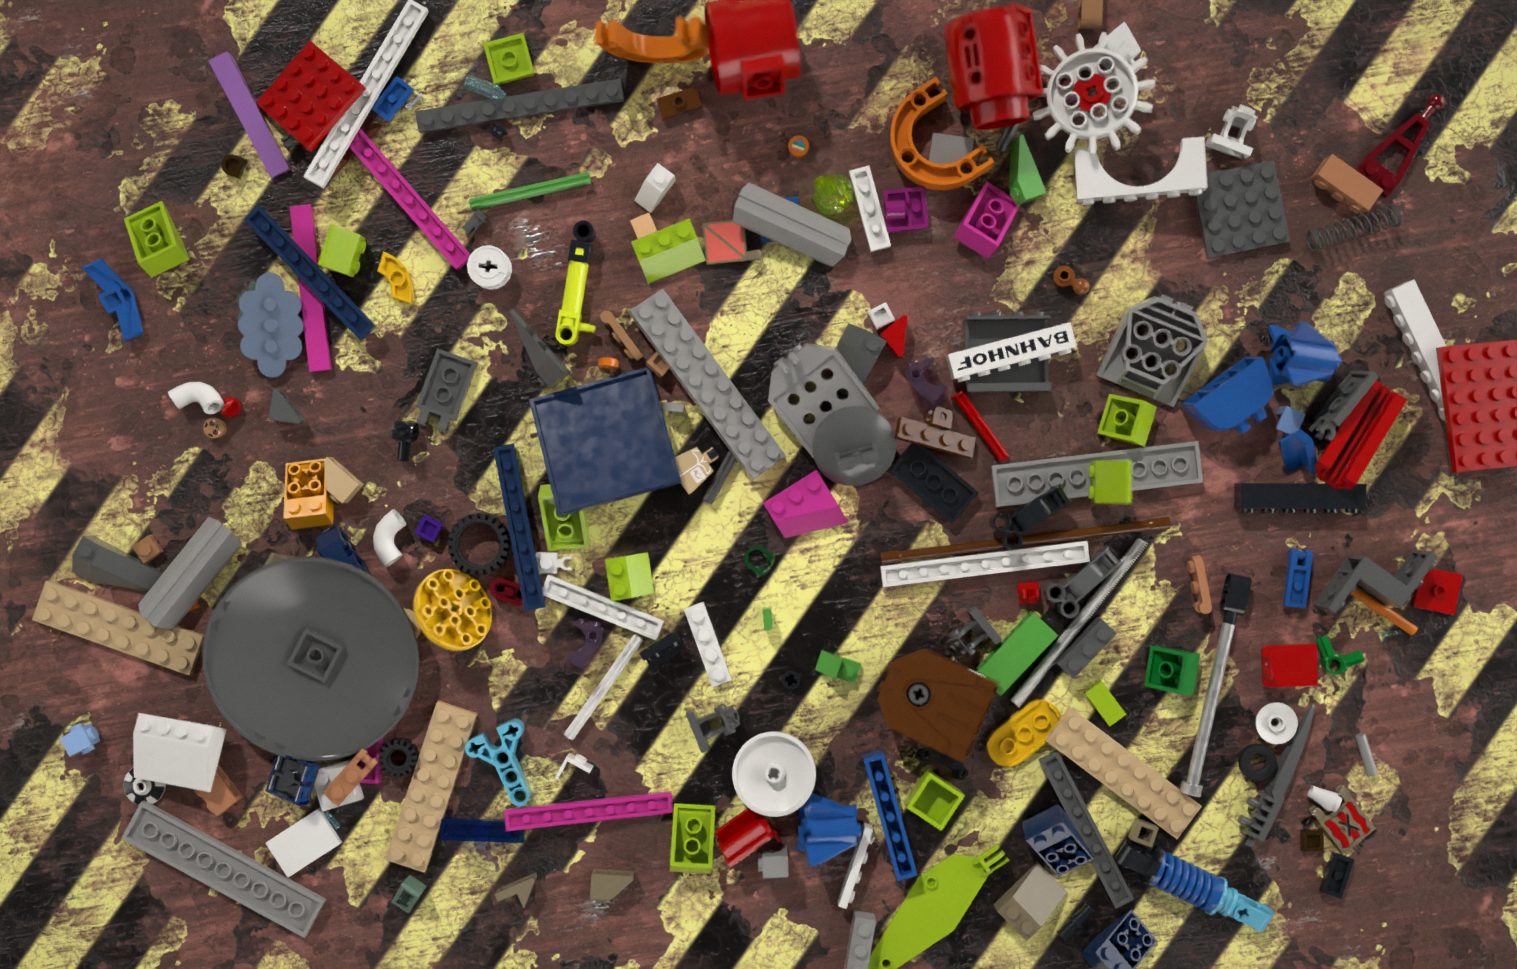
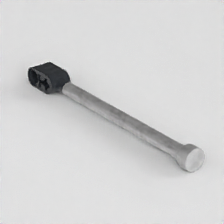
M1228 573L1224 582L1220 600V611L1225 613L1187 780L1182 781L1180 786V792L1187 795L1201 797L1203 786L1199 785L1202 768L1237 615L1242 616L1247 607L1252 584L1250 577Z

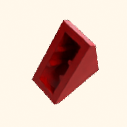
M908 315L900 317L879 335V337L887 341L885 344L898 359L903 358Z

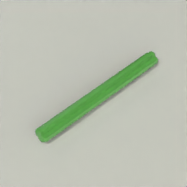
M589 172L470 198L469 204L472 210L482 209L591 184V177Z

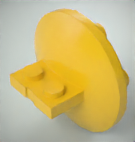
M454 569L435 571L422 580L415 592L414 613L417 623L423 633L436 645L447 650L463 651L479 644L488 634L492 622L491 601L480 583L468 574Z

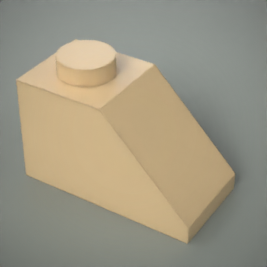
M326 457L324 460L326 490L331 493L330 498L336 503H348L364 484L333 457Z

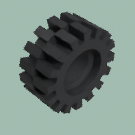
M395 738L381 748L378 763L381 762L380 768H384L385 774L389 773L390 777L397 776V778H400L414 770L419 758L417 756L419 751L415 749V744L410 743L411 740ZM401 750L406 754V762L403 765L393 763L391 759L393 751Z

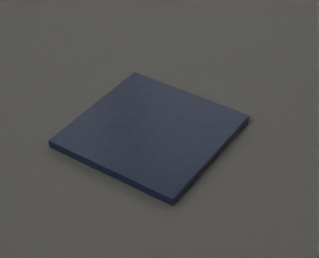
M648 367L529 399L559 517L682 483L651 369Z

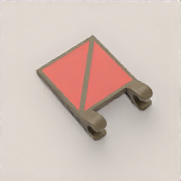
M733 220L703 223L706 265L762 259L760 250L747 252L745 228L735 224Z

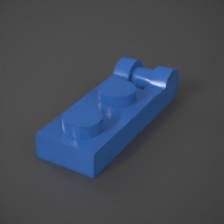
M1289 548L1282 605L1306 608L1313 558L1311 550L1298 551L1297 548ZM1298 559L1303 561L1302 566L1297 565Z

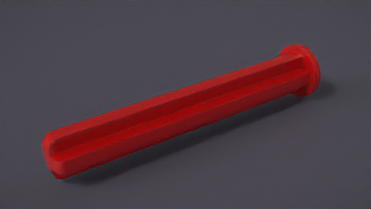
M961 389L951 399H955L1000 462L1005 461L1009 458L1008 452L964 393L965 389Z

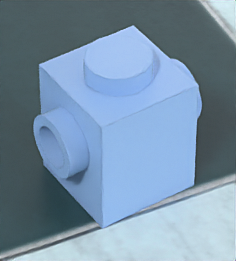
M79 723L69 729L70 733L59 738L69 757L80 752L84 755L94 750L95 747L93 745L100 742L99 733L91 723L84 726Z

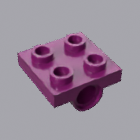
M924 186L883 190L885 222L888 233L929 228Z

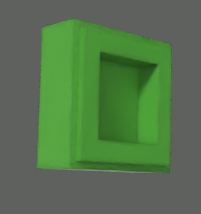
M763 607L764 630L772 629L770 607Z

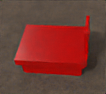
M1317 644L1264 645L1261 648L1262 684L1264 686H1318Z
M750 808L745 809L715 831L717 842L730 868L768 842L773 836L779 843L782 842L776 829L765 815L756 813Z

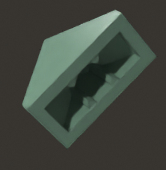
M409 875L401 884L392 903L409 914L427 886Z

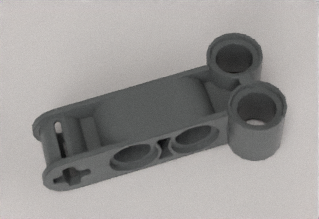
M1108 545L1090 558V562L1083 564L1062 584L1052 582L1044 586V597L1049 601L1058 602L1056 609L1061 616L1067 618L1077 616L1079 613L1077 602L1122 563L1121 560H1118L1112 554ZM1053 587L1058 589V595L1055 598L1050 596V590ZM1071 603L1072 610L1066 614L1063 609L1064 605Z

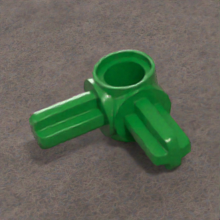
M1321 636L1316 639L1323 657L1320 658L1321 669L1327 675H1340L1346 672L1348 667L1364 662V655L1359 650L1342 656L1334 652L1328 636ZM1332 660L1337 663V669L1334 672L1329 668V663Z

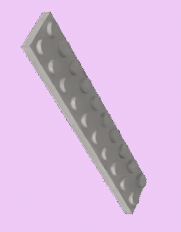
M661 289L629 311L630 316L751 480H754L786 456L664 289Z
M1199 441L991 466L995 507L1029 503L1059 483L1062 484L1061 488L1068 498L1088 496V486H1091V477H1088V466L1091 465V461L1132 460L1131 491L1202 483L1203 475Z
M142 801L139 804L121 838L303 938L307 936L326 901V898L146 801Z

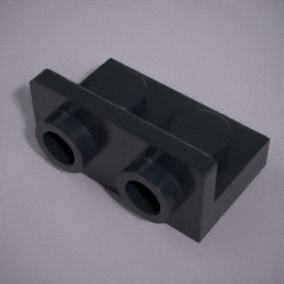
M676 630L642 650L640 656L653 669L685 650L687 646Z

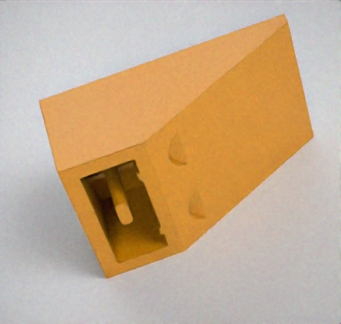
M325 459L286 463L283 519L292 530L333 525L334 505L333 500L330 498L331 493L326 490Z

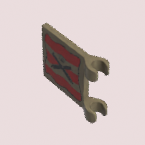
M1338 785L1335 788V792L1342 797L1343 802L1336 812L1330 811L1324 815L1322 810L1315 805L1309 808V812L1319 822L1340 852L1344 854L1376 828L1352 798L1348 789Z

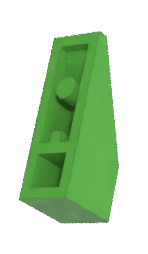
M1024 135L1018 136L1010 145L1009 189L1011 198L1015 201L1016 206L1038 199L1047 193Z

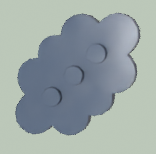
M269 272L259 276L256 281V290H249L240 297L239 307L244 315L238 321V328L244 335L240 343L241 352L244 356L257 360L258 368L265 376L278 377L286 368V360L295 359L302 352L303 345L299 335L303 331L304 324L298 315L302 307L300 297L292 291H286L282 278L276 273Z

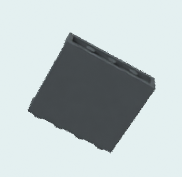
M981 312L969 313V316L964 318V350L1048 328L1050 315H1044V312H1032V315L1024 316V312H1011V316H1003V312H992L990 316H982ZM1037 357L1030 359L1031 363L1019 366L1018 363L1011 364V369L999 372L998 368L990 370L991 374L981 377H978V373L970 375V379L965 381V393L1051 391L1048 359L1039 361Z

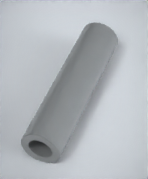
M1366 733L1356 734L1355 738L1367 776H1374L1378 772Z

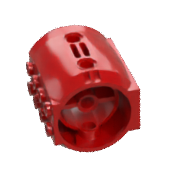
M1012 3L1003 7L971 12L945 24L943 36L946 42L953 103L956 110L970 112L973 130L1004 128L1029 120L1028 102L1044 94L1032 9Z

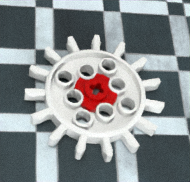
M1106 32L1101 33L1098 48L1085 49L1083 37L1081 34H1077L1075 43L1078 52L1067 57L1063 50L1055 45L1053 52L1061 63L1055 70L1040 65L1041 75L1050 78L1048 88H1043L1044 94L1039 96L1047 97L1048 106L1036 110L1032 114L1034 120L1042 119L1048 115H1051L1055 124L1045 133L1047 140H1050L1060 130H1063L1070 135L1066 142L1065 152L1070 153L1074 148L1076 139L1080 138L1089 140L1088 150L1090 156H1095L1097 151L1096 139L1108 136L1111 145L1115 150L1120 149V140L1115 133L1116 131L1126 126L1136 135L1141 132L1139 125L1132 121L1130 117L1134 110L1146 113L1152 112L1153 105L1138 101L1137 94L1138 91L1155 88V80L1137 82L1134 72L1142 69L1147 64V58L1142 57L1129 65L1123 59V56L1129 50L1130 41H1124L1119 50L1114 53L1105 50L1107 44ZM1103 62H1108L1112 67L1104 71L1099 66ZM1083 70H1088L1091 72V75L1083 79L1079 76V73ZM1062 78H1068L1071 82L1068 86H1061L1059 81ZM1114 81L1119 86L1115 90H1109L1106 85ZM1093 91L1096 92V95L1088 97V93L1091 94ZM1069 97H1075L1078 100L1074 106L1066 104V100ZM1117 101H1123L1126 104L1121 110L1115 109L1113 105ZM1096 109H1103L1105 114L1097 118L1093 115V112ZM1077 116H1081L1085 120L1081 125H1075L1072 121Z

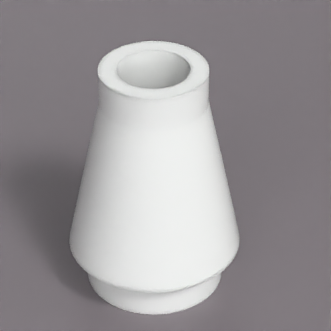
M1314 785L1308 791L1307 796L1328 812H1336L1341 805L1342 797L1338 796L1336 792L1321 789Z

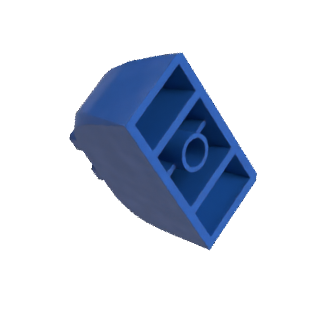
M1247 356L1185 399L1180 405L1199 424L1208 430L1225 431L1234 428L1238 433L1243 434L1251 428L1246 418L1251 416L1255 422H1259L1267 417L1263 406L1268 403L1274 393L1272 377L1262 356Z

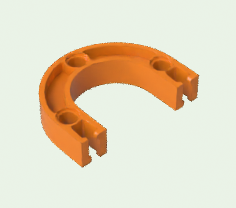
M691 16L689 18L690 23L686 22L683 17H677L676 36L656 37L631 32L616 20L609 21L608 26L604 25L602 21H596L595 43L608 53L628 60L661 64L685 63L699 60L708 54L709 27L698 16Z
M934 77L910 93L897 108L891 124L890 148L896 165L909 180L931 190H952L970 183L993 168L995 161L990 157L984 164L976 166L974 160L979 156L983 157L987 153L984 145H981L960 160L949 164L933 163L918 153L912 141L914 125L923 115L945 102L948 95L946 90L943 89L937 96L929 98L928 93L933 89H938L940 85L938 78ZM920 99L923 100L925 104L922 106H918L914 103V101ZM904 156H910L912 157L913 161L910 163H906L902 160V158ZM962 167H968L971 170V173L964 174L961 172L960 169Z

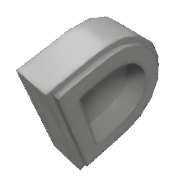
M663 403L664 411L684 413L685 406L683 404Z

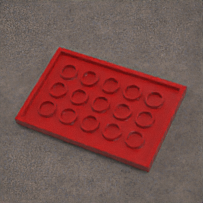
M1517 340L1436 348L1452 473L1517 466Z

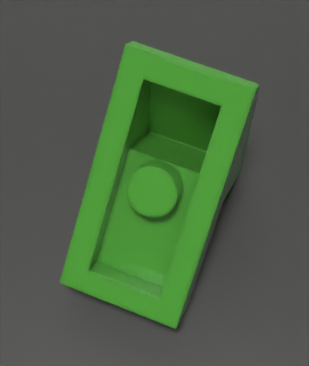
M821 650L815 670L834 679L839 678L855 684L861 663Z

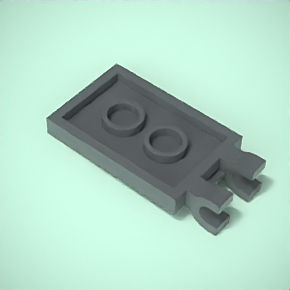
M437 348L416 405L417 408L421 409L416 423L427 427L430 416L440 419L436 430L447 434L450 420L457 422L478 363Z
M1351 370L1313 417L1314 421L1305 429L1312 432L1316 428L1315 431L1317 433L1314 437L1319 440L1323 438L1325 429H1327L1328 432L1324 438L1327 441H1332L1336 434L1335 426H1340L1379 376L1373 371Z

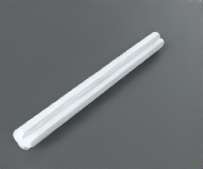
M636 634L632 636L565 731L564 735L568 739L573 740L643 642L640 636Z

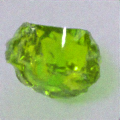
M841 174L821 175L816 178L814 182L815 194L813 195L816 207L826 215L843 213L853 200V188L849 179Z

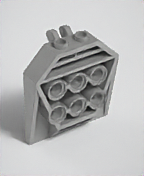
M1163 294L1160 298L1154 296L1127 307L1096 375L1174 407L1208 342L1198 313L1193 312V307L1185 303H1172L1174 299ZM1144 324L1146 332L1143 335H1138L1137 327ZM1163 332L1165 340L1162 343H1157V334ZM1183 340V350L1177 351L1176 343ZM1133 347L1136 352L1134 357L1127 358L1126 351ZM1151 355L1154 356V364L1147 366L1145 363L1146 358ZM1172 363L1174 366L1173 372L1166 374V365Z
M808 343L801 346L799 344L790 351L789 357L786 359L781 357L773 364L775 367L771 374L768 402L812 458H814L812 443L815 431L829 414L849 406H863L875 411L880 409L836 347ZM825 368L831 369L833 371L832 377H824L822 370ZM813 381L817 387L814 390H808L805 383ZM844 388L849 394L846 397H840L837 391ZM797 394L800 400L795 403L791 402L789 395ZM823 401H829L832 407L825 410L820 404ZM811 413L815 416V420L808 422L805 420L804 415Z

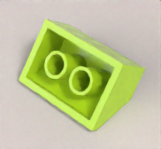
M690 218L631 242L648 284L706 261Z

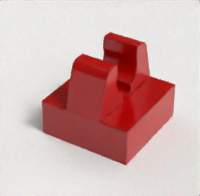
M1038 581L1017 583L1018 604L1040 602Z

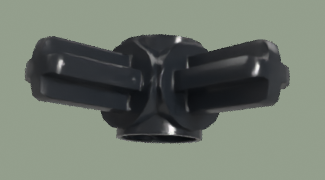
M396 420L393 429L389 430V435H392V439L399 441L397 459L407 462L410 460L411 443L415 442L419 435V425L414 422Z

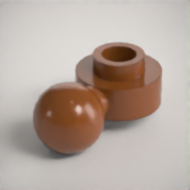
M1060 266L1054 272L1053 280L1057 286L1065 288L1071 285L1074 292L1078 295L1088 292L1089 282L1084 278L1076 279L1073 269L1069 266ZM1067 273L1068 278L1062 279L1060 274Z

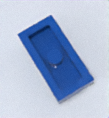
M396 75L373 105L372 110L390 123L415 90Z

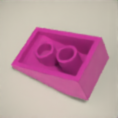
M986 181L958 226L953 238L988 259L998 248L1019 206H1016L1015 201L1010 195Z

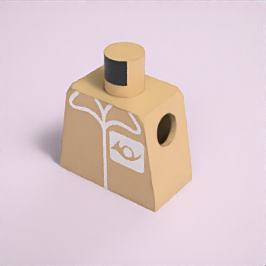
M696 447L675 457L681 484L688 494H691L714 472L709 464L718 459L719 456L713 448L702 454Z

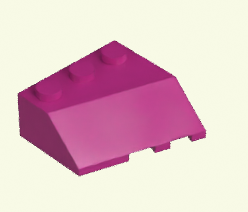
M817 470L763 503L784 538L848 523Z

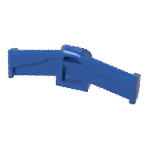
M102 258L82 266L83 271L104 291L97 295L106 313L110 315L116 312L124 343L142 335L144 329L135 300L136 296L131 287Z

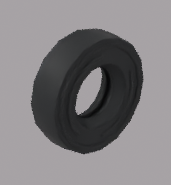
M1259 743L1249 744L1240 752L1238 765L1242 774L1250 780L1265 781L1275 773L1277 758L1274 752L1266 745ZM1254 755H1262L1265 759L1264 767L1260 770L1252 769L1250 766L1251 758Z

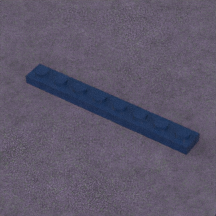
M257 205L243 219L359 340L362 341L377 327L260 205Z
M515 444L493 447L524 611L545 608L546 604Z

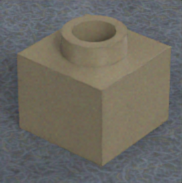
M1135 817L1128 837L1132 841L1152 848L1159 828L1155 824ZM1141 827H1144V832L1139 834Z

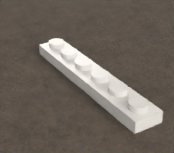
M548 574L542 588L543 594L546 597L654 640H657L664 620L620 602L611 601L610 598Z

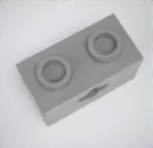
M787 846L762 847V853H758L759 872L763 871V878L788 877Z

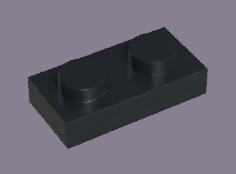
M1332 851L1319 891L1342 899L1355 859Z

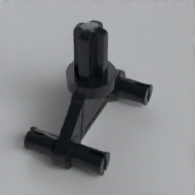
M929 746L920 748L915 754V757L920 761H926L930 758L953 770L952 776L957 780H964L969 774L963 762Z

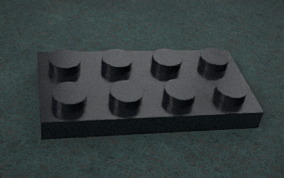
M911 443L888 469L889 472L950 524H953L979 493L929 449Z

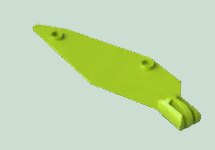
M997 843L977 857L952 854L920 875L871 953L868 969H897L954 931L988 875L1010 861L1008 857L1001 859L1005 853L1003 850L997 851L1000 845ZM889 960L890 964L884 965L883 961Z

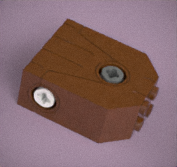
M921 649L897 658L893 662H889L885 671L888 674L886 680L881 681L877 689V693H879L877 699L887 726L960 762L965 761L1001 682L930 649ZM923 689L922 693L925 695V697H920L921 693H919L918 691Z

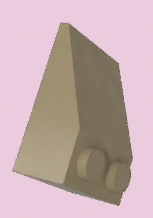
M1037 862L993 905L997 912L1027 942L1043 926L1067 891Z

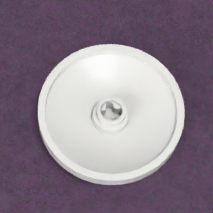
M779 731L764 732L748 740L737 753L732 769L733 784L741 801L754 812L771 817L784 816L798 810L809 799L816 781L815 762L805 744L793 735Z

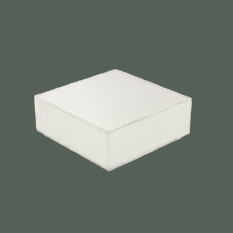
M886 302L867 311L876 330L895 322Z

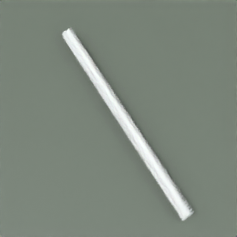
M1138 538L1133 543L1134 545L1122 557V563L1108 575L1105 582L1103 581L1102 586L1098 588L1099 590L1093 594L1094 596L1090 598L1091 600L1085 604L1086 606L1082 608L1081 612L1077 614L1078 616L1069 624L1068 629L1066 628L1065 633L1063 632V635L1060 636L1061 639L1058 638L1059 641L1055 642L1056 645H1053L1054 647L1050 649L1051 651L1047 653L1048 655H1045L1046 657L1042 659L1043 661L1037 665L1038 667L1034 669L1035 671H1032L1033 673L1029 675L1030 677L1026 679L1027 681L1021 685V690L1018 689L1017 693H1015L1016 696L1012 697L1013 700H1011L1018 707L1030 695L1029 693L1033 691L1032 689H1035L1034 687L1041 681L1040 678L1043 679L1042 677L1046 675L1045 672L1049 671L1050 666L1052 667L1051 664L1055 663L1054 660L1057 661L1056 658L1060 656L1059 654H1062L1061 652L1065 650L1064 648H1067V644H1070L1069 642L1073 640L1072 638H1075L1074 636L1078 634L1077 631L1080 632V627L1083 628L1081 625L1084 626L1086 624L1085 621L1087 622L1086 619L1089 620L1091 618L1090 615L1092 616L1091 613L1094 614V609L1097 610L1096 607L1100 605L1099 603L1102 604L1101 601L1105 599L1104 597H1107V592L1110 593L1109 591L1113 589L1112 586L1115 587L1114 585L1118 583L1117 580L1120 581V576L1123 577L1122 574L1125 575L1123 572L1125 570L1128 571L1126 568L1129 569V564L1132 565L1131 562L1134 563V558L1137 559L1136 556L1139 557V552H1142V548L1147 546L1145 541Z

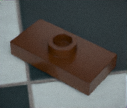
M696 86L656 98L663 120L702 108Z

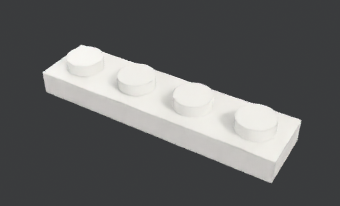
M870 166L850 170L849 176L870 252L891 247Z
M704 601L684 608L712 687L731 681V675Z
M864 823L861 829V835L858 838L837 900L839 907L847 909L848 903L852 904L855 896L853 888L855 883H859L862 872L859 870L861 865L867 861L868 852L866 850L868 844L872 845L875 837V832H873V827L870 824Z

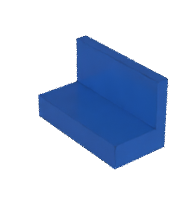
M1300 429L1279 440L1284 469L1287 473L1300 466H1303L1311 474L1316 472L1315 464L1317 459L1313 440Z

